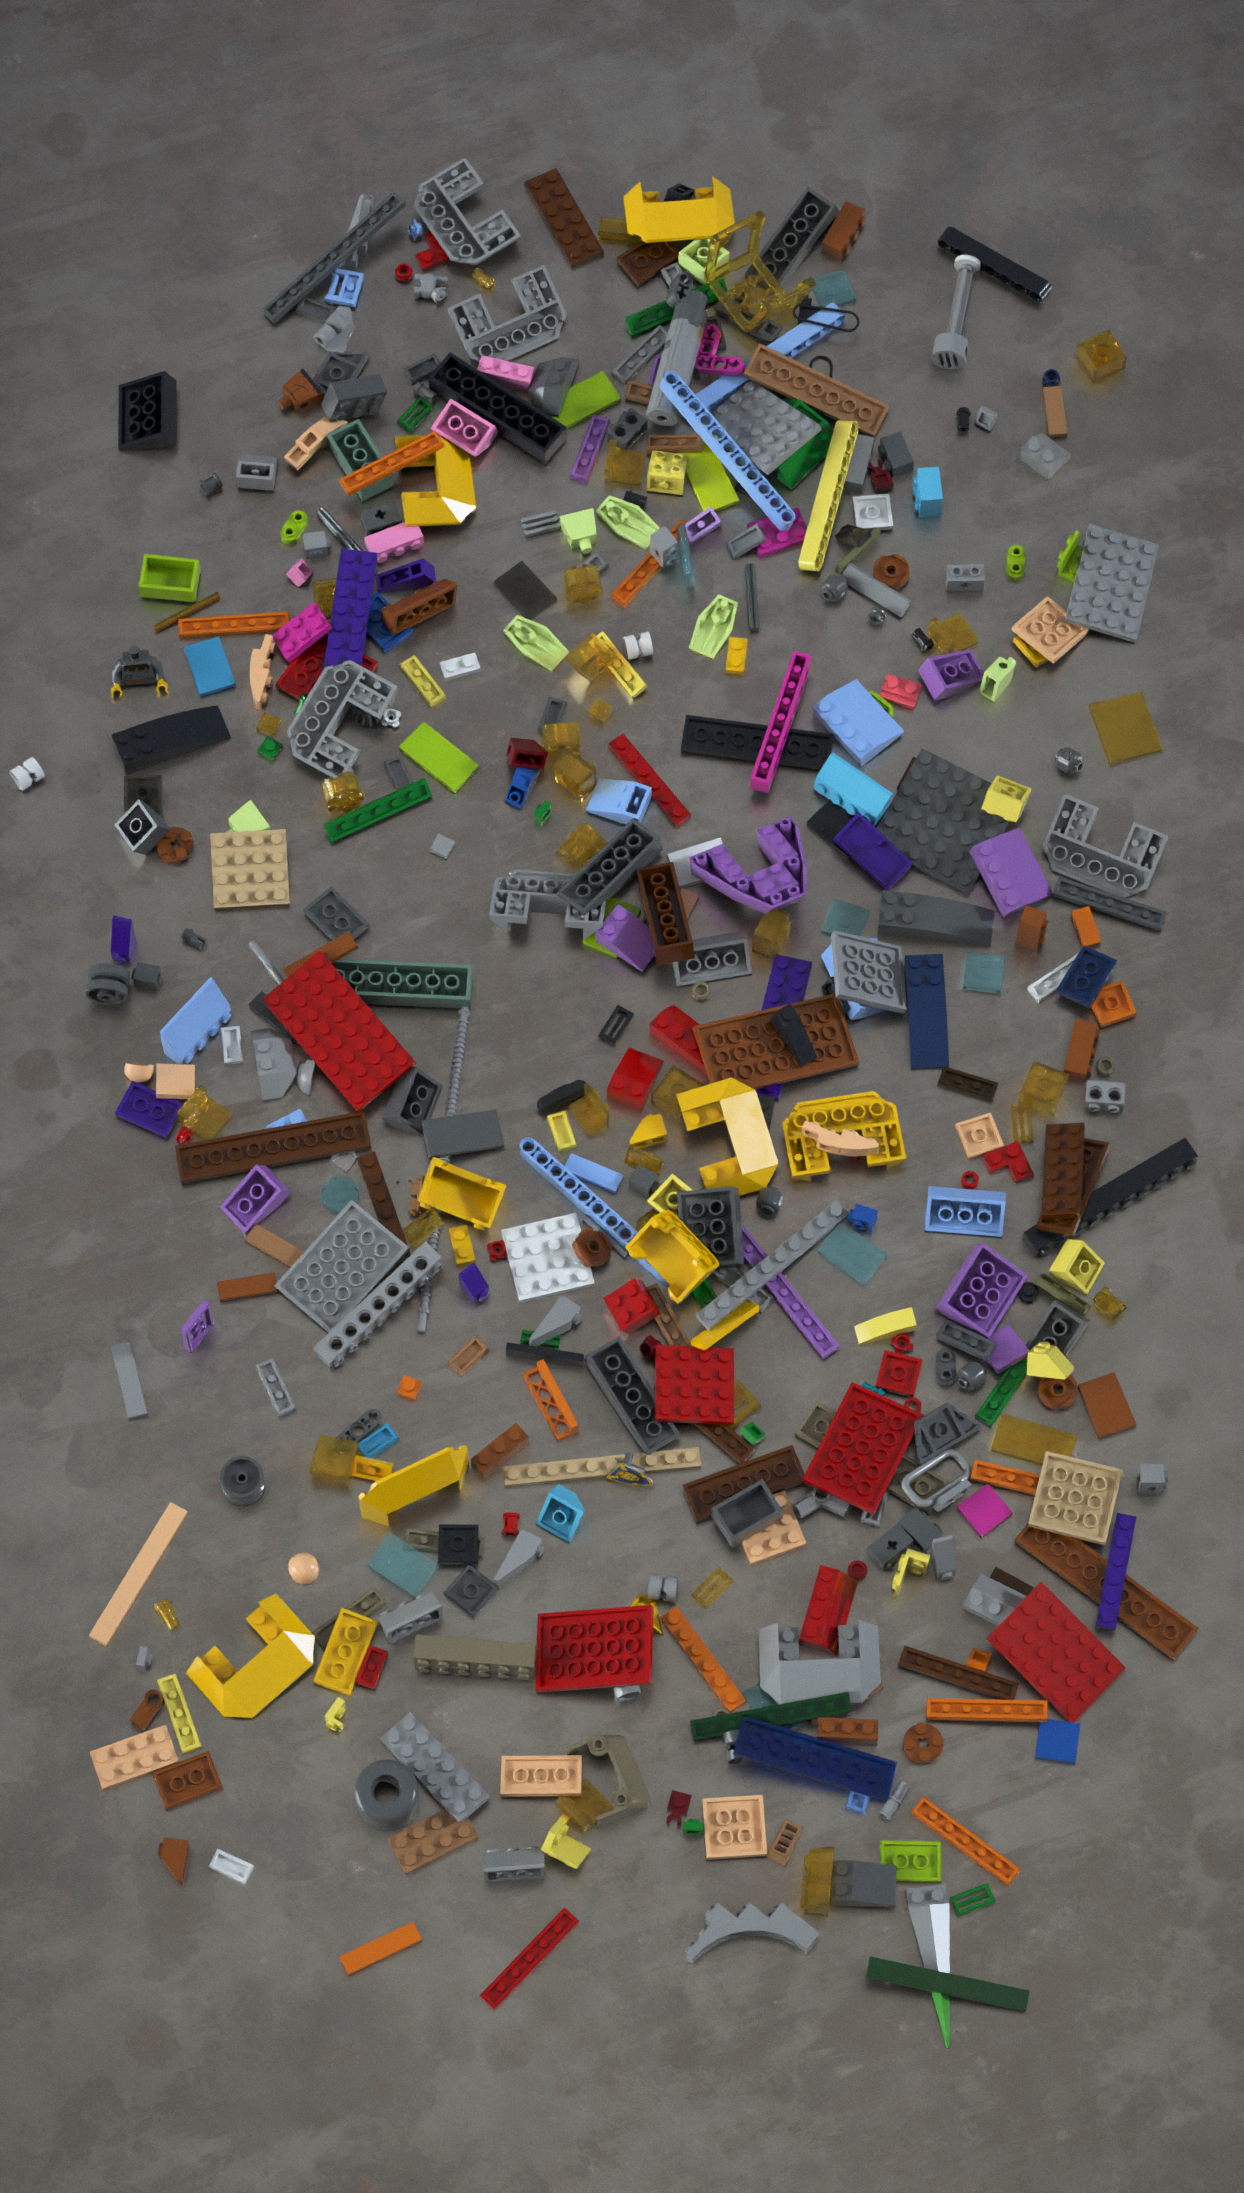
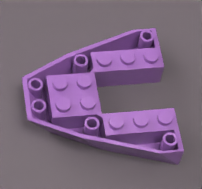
M790 816L756 830L758 845L773 864L772 866L747 876L726 847L721 844L689 857L691 874L731 899L765 914L800 901L807 894V865L799 827Z

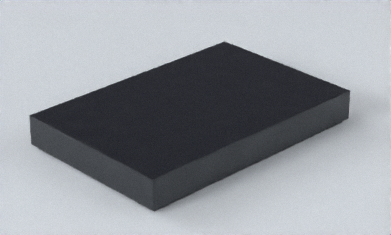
M830 799L807 821V825L844 857L850 858L833 841V838L849 823L854 815H850L844 808L834 804Z

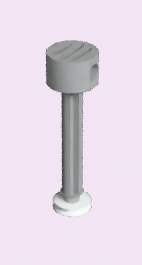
M960 255L955 258L954 267L958 271V278L947 333H941L935 338L932 352L933 363L943 369L957 370L966 363L969 345L967 339L961 336L972 276L980 271L981 266L980 260L972 255Z

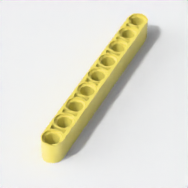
M838 420L835 424L799 557L800 570L820 571L822 568L858 435V423L856 421Z

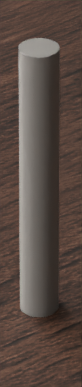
M255 941L250 942V948L278 985L284 981L283 977Z
M588 1215L583 1218L582 1221L588 1227L593 1228L594 1231L603 1232L609 1238L611 1247L623 1258L629 1255L622 1245Z

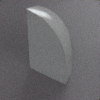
M307 1060L304 1064L300 1061L295 1078L298 1089L307 1095L311 1093L317 1069L316 1063L313 1060Z

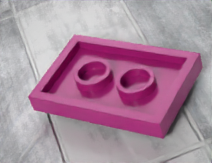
M798 507L792 509L795 513V520L787 531L779 530L768 517L747 524V529L758 523L766 538L765 542L755 547L759 558L803 544L807 527Z
M313 602L275 632L273 640L285 659L290 663L333 628L320 607Z

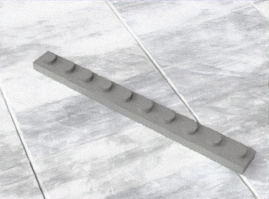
M835 1200L698 1312L695 1318L708 1331L711 1330L848 1217L849 1212Z

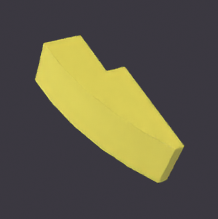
M910 1307L870 1319L854 1326L858 1344L863 1345L897 1337V1334L915 1331L917 1324L913 1309Z

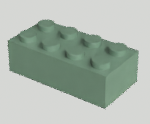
M359 419L326 434L328 447L346 476L382 458ZM393 474L359 490L357 494L360 499L364 501L394 486Z

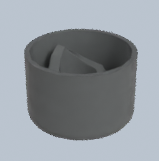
M394 1760L373 1762L362 1770L356 1780L354 1787L356 1807L362 1820L370 1827L380 1831L398 1830L406 1826L416 1815L419 1807L417 1781L411 1770L402 1763ZM379 1782H389L398 1789L399 1794L395 1801L383 1804L375 1798L374 1789Z

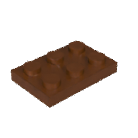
M642 241L616 257V261L633 282L639 286L661 272L662 268L679 260V252L670 241L653 243Z

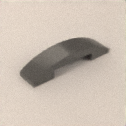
M724 294L713 307L718 314L734 326L763 340L774 341L783 330V326L770 319L765 321L739 307L737 301Z

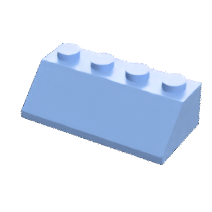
M928 1186L925 1231L1002 1237L1006 1192Z

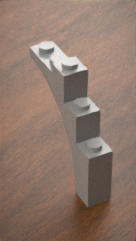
M717 1903L715 1907L711 1906L706 1911L705 1923L709 1927H703L698 1934L700 1938L695 1943L692 1941L685 1950L687 1952L685 1959L692 1964L701 1954L714 1945L731 1938L746 1935H763L778 1938L795 1945L807 1953L819 1939L820 1933L783 1903L779 1907L775 1905L768 1914L770 1917H767L749 1903L747 1907L743 1905L737 1912L738 1918Z

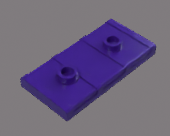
M859 812L833 838V841L887 891L913 865L902 852Z

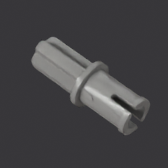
M899 1781L892 1794L887 1796L888 1800L879 1812L882 1817L891 1820L898 1805L901 1806V1801L909 1789V1785L906 1782Z

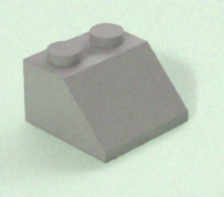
M1044 433L1033 436L1021 448L1020 459L1046 480L1071 457L1069 452Z

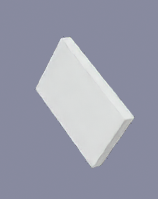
M721 837L667 854L669 862L674 863L680 889L703 882L691 874L689 857L723 844Z

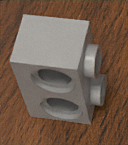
M1087 1080L1084 1109H1089L1090 1111L1108 1110L1111 1113L1123 1111L1125 1083ZM1095 1094L1098 1095L1100 1098L1093 1099L1091 1095ZM1116 1096L1119 1100L1114 1101L1110 1097Z

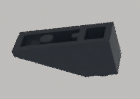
M791 1003L776 1011L770 1021L800 1067L817 1059L804 1025Z

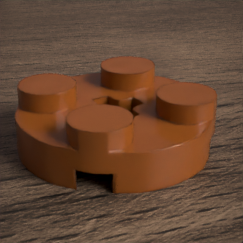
M883 555L876 560L873 566V577L895 591L903 587L909 579L910 570L908 563L900 555ZM892 569H894L895 574L889 575L887 570L891 571Z
M172 827L156 844V848L163 861L169 864H180L183 860H188L192 856L194 841L189 831L180 827ZM174 842H178L180 847L172 849L171 844Z
M593 1228L584 1229L576 1236L575 1241L572 1243L575 1254L586 1267L600 1266L610 1258L611 1242L601 1231H594ZM589 1244H590L591 1246H595L596 1249L593 1251V1250L589 1247Z
M1069 1375L1066 1379L1042 1377L1038 1388L1040 1400L1054 1411L1068 1408L1074 1403L1078 1393L1076 1380L1072 1375ZM1055 1386H1056L1057 1388L1062 1387V1388H1063V1389L1061 1390L1062 1393H1061V1394H1058V1393L1056 1394V1393H1054V1390H1055V1389H1054L1053 1387H1055Z
M920 1722L910 1727L905 1733L903 1739L904 1752L914 1763L934 1762L942 1753L943 1737L934 1726ZM927 1740V1745L929 1746L927 1748L925 1746L920 1748L918 1741Z

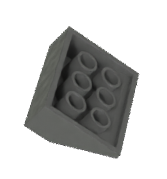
M734 1186L677 1192L679 1219L717 1258L719 1262L717 1268L744 1266L739 1189Z

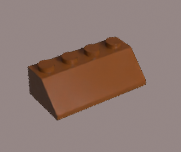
M447 579L435 581L429 587L419 589L413 595L403 597L398 602L385 606L382 609L381 621L392 636L454 606L458 585Z

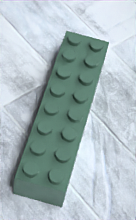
M339 959L332 963L366 1004L460 1009L466 1006L470 1009L472 965Z

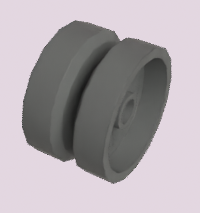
M108 963L90 966L88 970L89 982L86 985V997L97 1003L111 1005L121 1004L127 1000V985L130 981V972L126 968Z
M247 1456L234 1457L226 1462L221 1469L220 1481L222 1490L230 1502L246 1506L260 1499L264 1492L265 1480L262 1468L256 1460Z

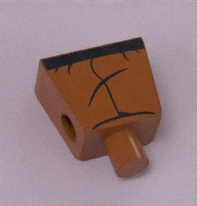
M303 368L282 386L284 397L277 402L282 410L292 406L299 413L321 404L323 392Z

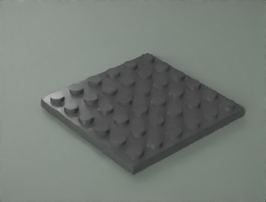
M922 748L876 829L913 863L912 867L969 895L981 874L969 851L973 846L1003 834L1010 821L1005 820L999 815L989 814L986 810L981 809L992 783Z

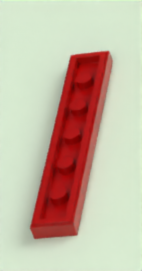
M564 1907L480 1994V1997L495 2011L578 1925L579 1920Z

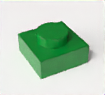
M267 735L257 751L260 755L274 762L284 747L282 743Z
M545 800L534 811L535 822L540 826L552 813L551 803Z
M754 1422L743 1426L739 1431L744 1436V1439L752 1445L763 1441L766 1437V1434Z
M688 1819L687 1822L683 1821V1835H703V1822H699L698 1819Z

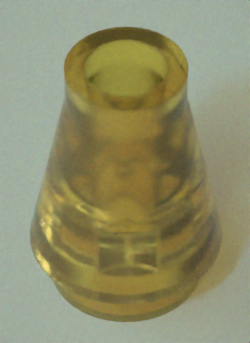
M167 1598L153 1606L155 1608L154 1612L169 1629L179 1624L172 1602H169Z

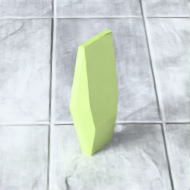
M610 495L596 510V513L615 533L645 550L650 546V535L661 529L638 505Z
M718 595L698 616L689 650L713 660L733 630L738 602Z
M519 615L504 629V633L522 654L552 672L569 654V651L546 626Z

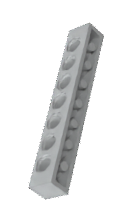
M425 1241L313 1347L315 1354L330 1369L334 1366H339L344 1360L343 1357L348 1353L354 1352L358 1347L357 1344L362 1339L366 1340L376 1326H381L390 1313H395L405 1299L408 1300L413 1296L414 1290L418 1286L421 1287L426 1284L429 1279L428 1277L433 1272L437 1273L442 1268L444 1263L442 1257ZM421 1263L427 1264L423 1270L417 1269ZM408 1276L413 1278L410 1283L403 1282L404 1278ZM392 1290L399 1291L396 1296L389 1295ZM379 1303L385 1304L381 1310L375 1309V1306ZM368 1316L371 1318L368 1323L361 1322L363 1317ZM356 1330L354 1336H347L348 1331ZM336 1343L342 1344V1347L339 1350L333 1349V1346Z

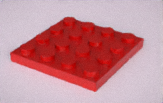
M327 633L291 661L276 682V688L298 700L303 694L310 693L323 671L328 640ZM364 654L362 667L374 672L378 666V661Z
M656 1345L655 1421L733 1425L734 1348L709 1347L706 1350H702L694 1346Z

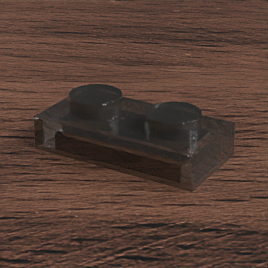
M849 524L843 526L835 535L837 541L859 548L872 536L869 530Z

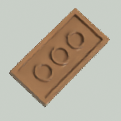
M444 1809L389 1837L388 1841L405 1874L408 1875L478 1839V1835L469 1818H466L459 1824Z

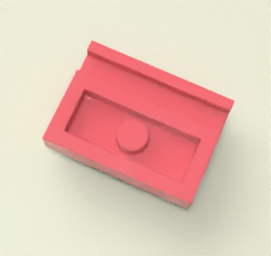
M887 674L879 696L891 704L914 710L922 684Z

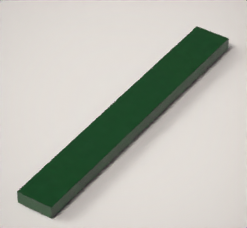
M849 1692L690 1720L693 1739L696 1741L723 1736L724 1733L737 1729L750 1731L852 1712Z
M871 1956L869 1957L866 1978L1024 2012L1027 2009L1030 1992L1029 1990Z

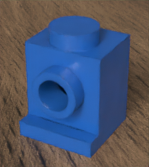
M856 1204L854 1210L850 1209L847 1220L851 1221V1225H854L855 1228L860 1230L867 1229L868 1234L872 1235L878 1217V1210Z

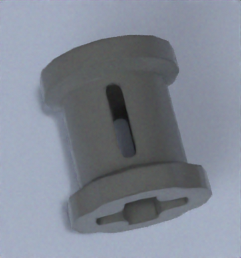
M215 472L206 480L199 481V485L205 495H209L210 491L223 486Z

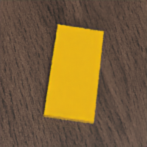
M341 1607L313 1683L351 1696L356 1678L379 1621Z

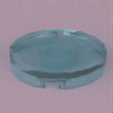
M332 1177L322 1187V1203L332 1213L339 1214L351 1200L356 1204L359 1202L358 1186L349 1177Z

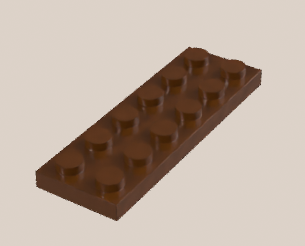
M557 168L524 181L527 191L571 268L604 255L601 245Z
M1085 1123L1046 1124L1042 1220L1081 1218Z
M1085 1138L1081 1218L1109 1152V1142ZM1041 1212L1036 1226L1037 1230L1074 1236L1081 1218L1042 1220Z
M793 1445L683 1484L682 1488L697 1523L712 1517V1507L763 1479L773 1495L803 1484L802 1479L805 1474Z

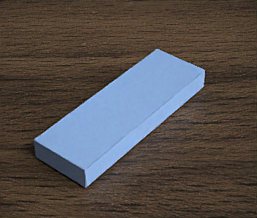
M572 1153L564 1166L577 1178L615 1194L624 1178L623 1174Z

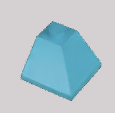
M558 1484L549 1492L536 1524L570 1543L585 1509L576 1493Z

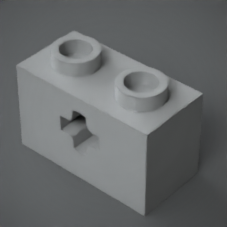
M666 526L650 535V553L662 568L673 565L678 559V541Z
M984 564L947 565V592L984 590Z
M1140 1464L1137 1474L1138 1495H1161L1163 1489H1166V1482H1168V1470H1164V1464Z

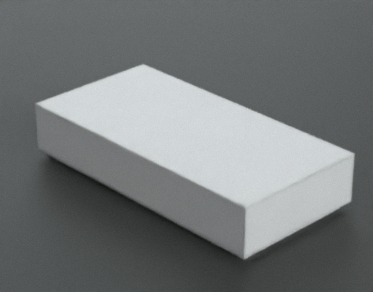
M240 1026L220 1028L224 1064L244 1063Z
M217 1849L208 1867L245 1885L254 1865Z

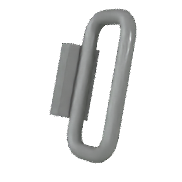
M946 1449L907 1474L903 1478L901 1485L905 1494L917 1506L928 1507L934 1504L933 1508L940 1512L966 1494L971 1486L968 1479L971 1477L972 1470L969 1463L960 1453L953 1449ZM946 1457L954 1458L963 1468L964 1473L927 1499L919 1498L909 1485L912 1480Z

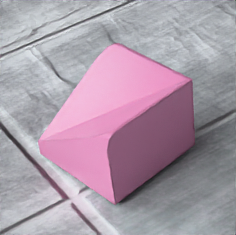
M300 559L288 570L286 575L299 587L307 581L314 571L303 559Z

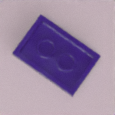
M132 1081L115 1112V1116L167 1138L184 1108V1103L175 1099L156 1098L155 1090Z

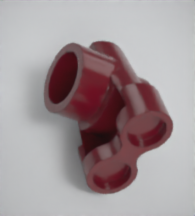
M649 1335L641 1343L640 1352L645 1357H651L652 1363L655 1365V1346L662 1344L659 1340Z

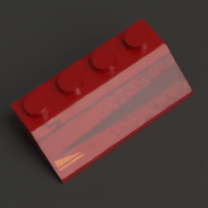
M820 1565L799 1637V1646L835 1656L838 1655V1626L846 1625L858 1584L857 1580L838 1569Z

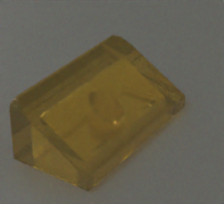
M629 1145L624 1163L634 1169L640 1164L660 1177L664 1169V1160L633 1145Z

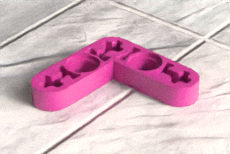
M714 324L706 326L696 357V370L701 374L739 376L743 374L745 365L742 359L738 357L715 356L721 332L718 326ZM712 346L710 351L703 352L705 347ZM718 363H724L722 368H715Z

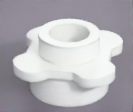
M386 709L381 724L383 726L391 725L394 728L398 727L401 712L395 709Z

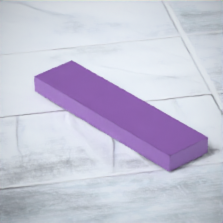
M596 415L592 416L570 474V479L588 484L609 428L610 419Z

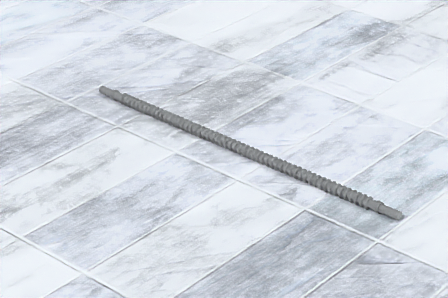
M466 1006L459 1009L460 1020L457 1021L459 1024L457 1029L459 1030L456 1031L458 1035L455 1036L457 1040H455L456 1045L454 1046V1056L452 1057L454 1059L452 1061L453 1066H451L452 1071L450 1072L452 1075L450 1080L452 1081H449L451 1086L448 1087L450 1091H448L449 1096L447 1097L449 1101L446 1102L448 1106L445 1108L447 1110L445 1112L446 1117L456 1115V1106L458 1105L456 1101L459 1100L457 1097L459 1093L457 1091L460 1090L458 1086L461 1085L459 1081L461 1080L462 1072L460 1071L463 1070L461 1066L463 1065V1055L465 1054L464 1045H466L464 1040L467 1039L465 1035L468 1034L466 1031L468 1026L466 1025L469 1024L467 1019L470 1016L469 1007ZM451 1155L443 1156L439 1159L443 1160L445 1163H449L450 1159L448 1158H450ZM433 1208L431 1211L433 1214L431 1215L432 1220L430 1221L432 1225L429 1226L431 1230L428 1232L430 1234L428 1236L430 1241L427 1243L435 1251H438L436 1246L439 1245L437 1242L440 1235L439 1230H441L439 1225L442 1224L440 1221L442 1216L440 1215L443 1214V1211ZM433 1273L428 1277L429 1279L422 1286L423 1288H421L423 1293L420 1294L421 1299H419L421 1305L418 1308L419 1320L417 1332L419 1333L425 1332L427 1315H429L428 1304L431 1303L429 1299L432 1297L430 1295L432 1293L430 1288L433 1287L431 1283L434 1282L432 1278L435 1276Z

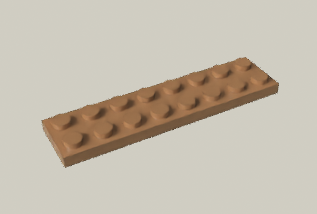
M760 343L743 373L744 377L790 399H800L811 409L836 421H856L858 423V431L870 437H875L890 407Z

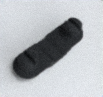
M576 1080L570 1084L558 1087L541 1097L537 1101V1107L543 1113L550 1112L569 1101L585 1095L588 1091V1085L583 1080Z

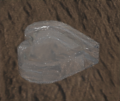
M354 1151L332 1155L333 1165L346 1174L357 1161V1155Z

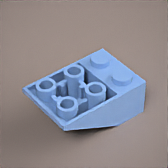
M599 778L586 811L623 824H627L632 818L641 824L652 797V787L634 781Z

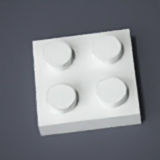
M889 494L853 497L856 532H868L874 528L879 530L893 529Z

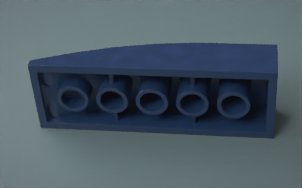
M943 954L905 955L904 976L911 1069L949 1067Z

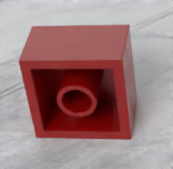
M637 1278L632 1279L603 1298L620 1330L627 1334H631L661 1314L646 1285Z

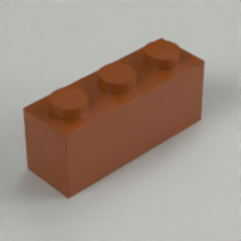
M845 201L822 242L823 253L839 260L842 259L844 254H848L851 241L856 240L859 227H863L865 224V209Z
M1025 906L1019 920L1016 945L1037 952L1039 946L1043 947L1049 923L1046 920L1047 912Z
M1075 1018L1063 1077L1085 1082L1086 1075H1091L1093 1065L1089 1064L1090 1058L1094 1059L1096 1047H1093L1094 1041L1098 1042L1100 1030H1097L1098 1023Z
M515 1423L471 1458V1467L485 1480L529 1445L528 1435Z
M818 1717L817 1743L877 1746L879 1720Z

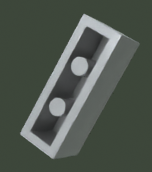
M857 435L843 490L863 492L874 447V437Z

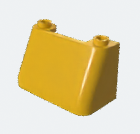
M433 1157L417 1201L420 1202L419 1206L430 1210L433 1207L475 1223L473 1227L484 1231L485 1228L490 1229L507 1185L491 1181V1179Z
M664 1210L653 1216L625 1246L632 1258H645L670 1285L667 1289L668 1296L677 1304L682 1302L719 1266L717 1258L670 1210Z

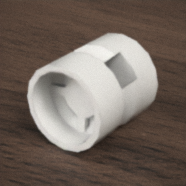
M649 632L639 633L637 637L634 635L623 637L627 660L636 659L639 655L643 657L653 655V646Z
M33 757L24 761L23 766L18 765L10 770L11 777L22 791L30 787L33 781L38 782L45 777L42 768Z

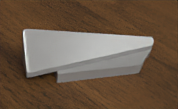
M360 195L348 232L372 211L374 195ZM368 240L337 268L356 271L358 256H366Z

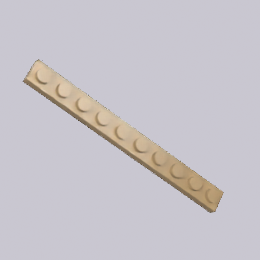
M699 1447L654 1451L649 1455H646L645 1452L633 1453L632 1464L644 1468V1473L646 1474L701 1468ZM626 1454L503 1466L505 1487L605 1478L620 1462L624 1463Z

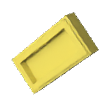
M566 1111L548 1115L547 1120L558 1152L577 1147Z

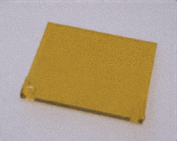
M1142 692L1089 704L1110 764L1163 750Z

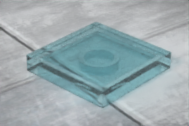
M844 269L810 279V285L820 307H826L830 303H835L840 307L856 302V296Z
M834 898L821 933L831 936L835 930L861 936L870 910Z
M967 951L963 989L1001 993L1005 956Z

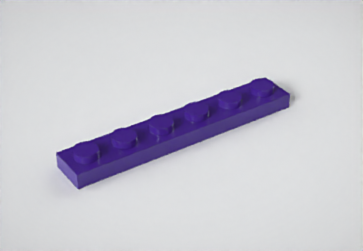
M1121 1513L1116 1515L1095 1627L1113 1631L1116 1629L1136 1516Z

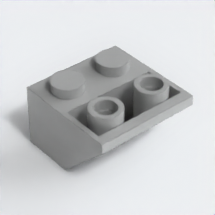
M241 454L236 472L237 488L274 491L278 457Z

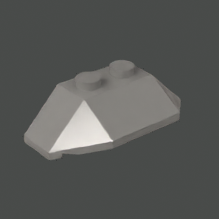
M271 1028L251 1031L263 1102L282 1099L297 1076L292 1041Z

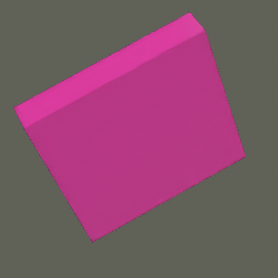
M988 1483L957 1505L959 1512L981 1538L1013 1514Z

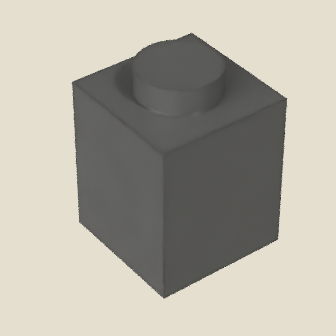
M138 962L137 967L133 968L131 975L135 987L157 991L162 974L160 966Z
M638 1164L629 1178V1187L647 1197L652 1192L655 1193L660 1185L659 1175Z

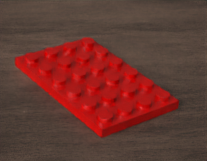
M851 1382L802 1482L874 1515L915 1434L914 1421L923 1417V1414Z
M1039 1582L986 1638L1048 1700L1063 1718L1071 1723H1074L1126 1668L1043 1582Z
M652 1605L538 1614L535 1691L543 1693L651 1685L654 1607Z

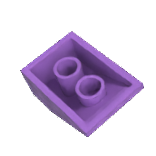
M971 649L930 657L918 669L934 701L949 698L981 684L984 675Z
M619 904L603 922V927L596 931L597 943L640 971H643L655 956L649 928L634 914Z
M256 1164L220 1208L244 1233H247L255 1224L261 1222L278 1208L291 1191L267 1166Z

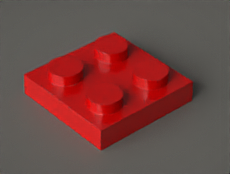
M884 1350L875 1387L878 1389L882 1388L883 1391L914 1397L923 1359Z

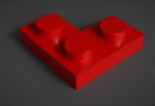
M430 231L424 233L430 248L415 254L423 272L451 261Z
M1018 1141L983 1154L982 1158L990 1174L1008 1167L1015 1183L1034 1176Z

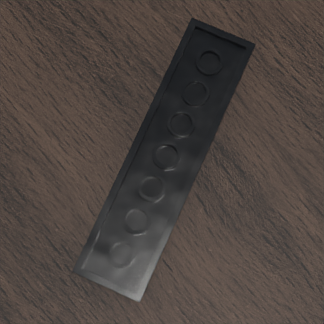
M686 715L681 751L756 761L768 725ZM790 728L778 764L821 770L832 753L834 734Z

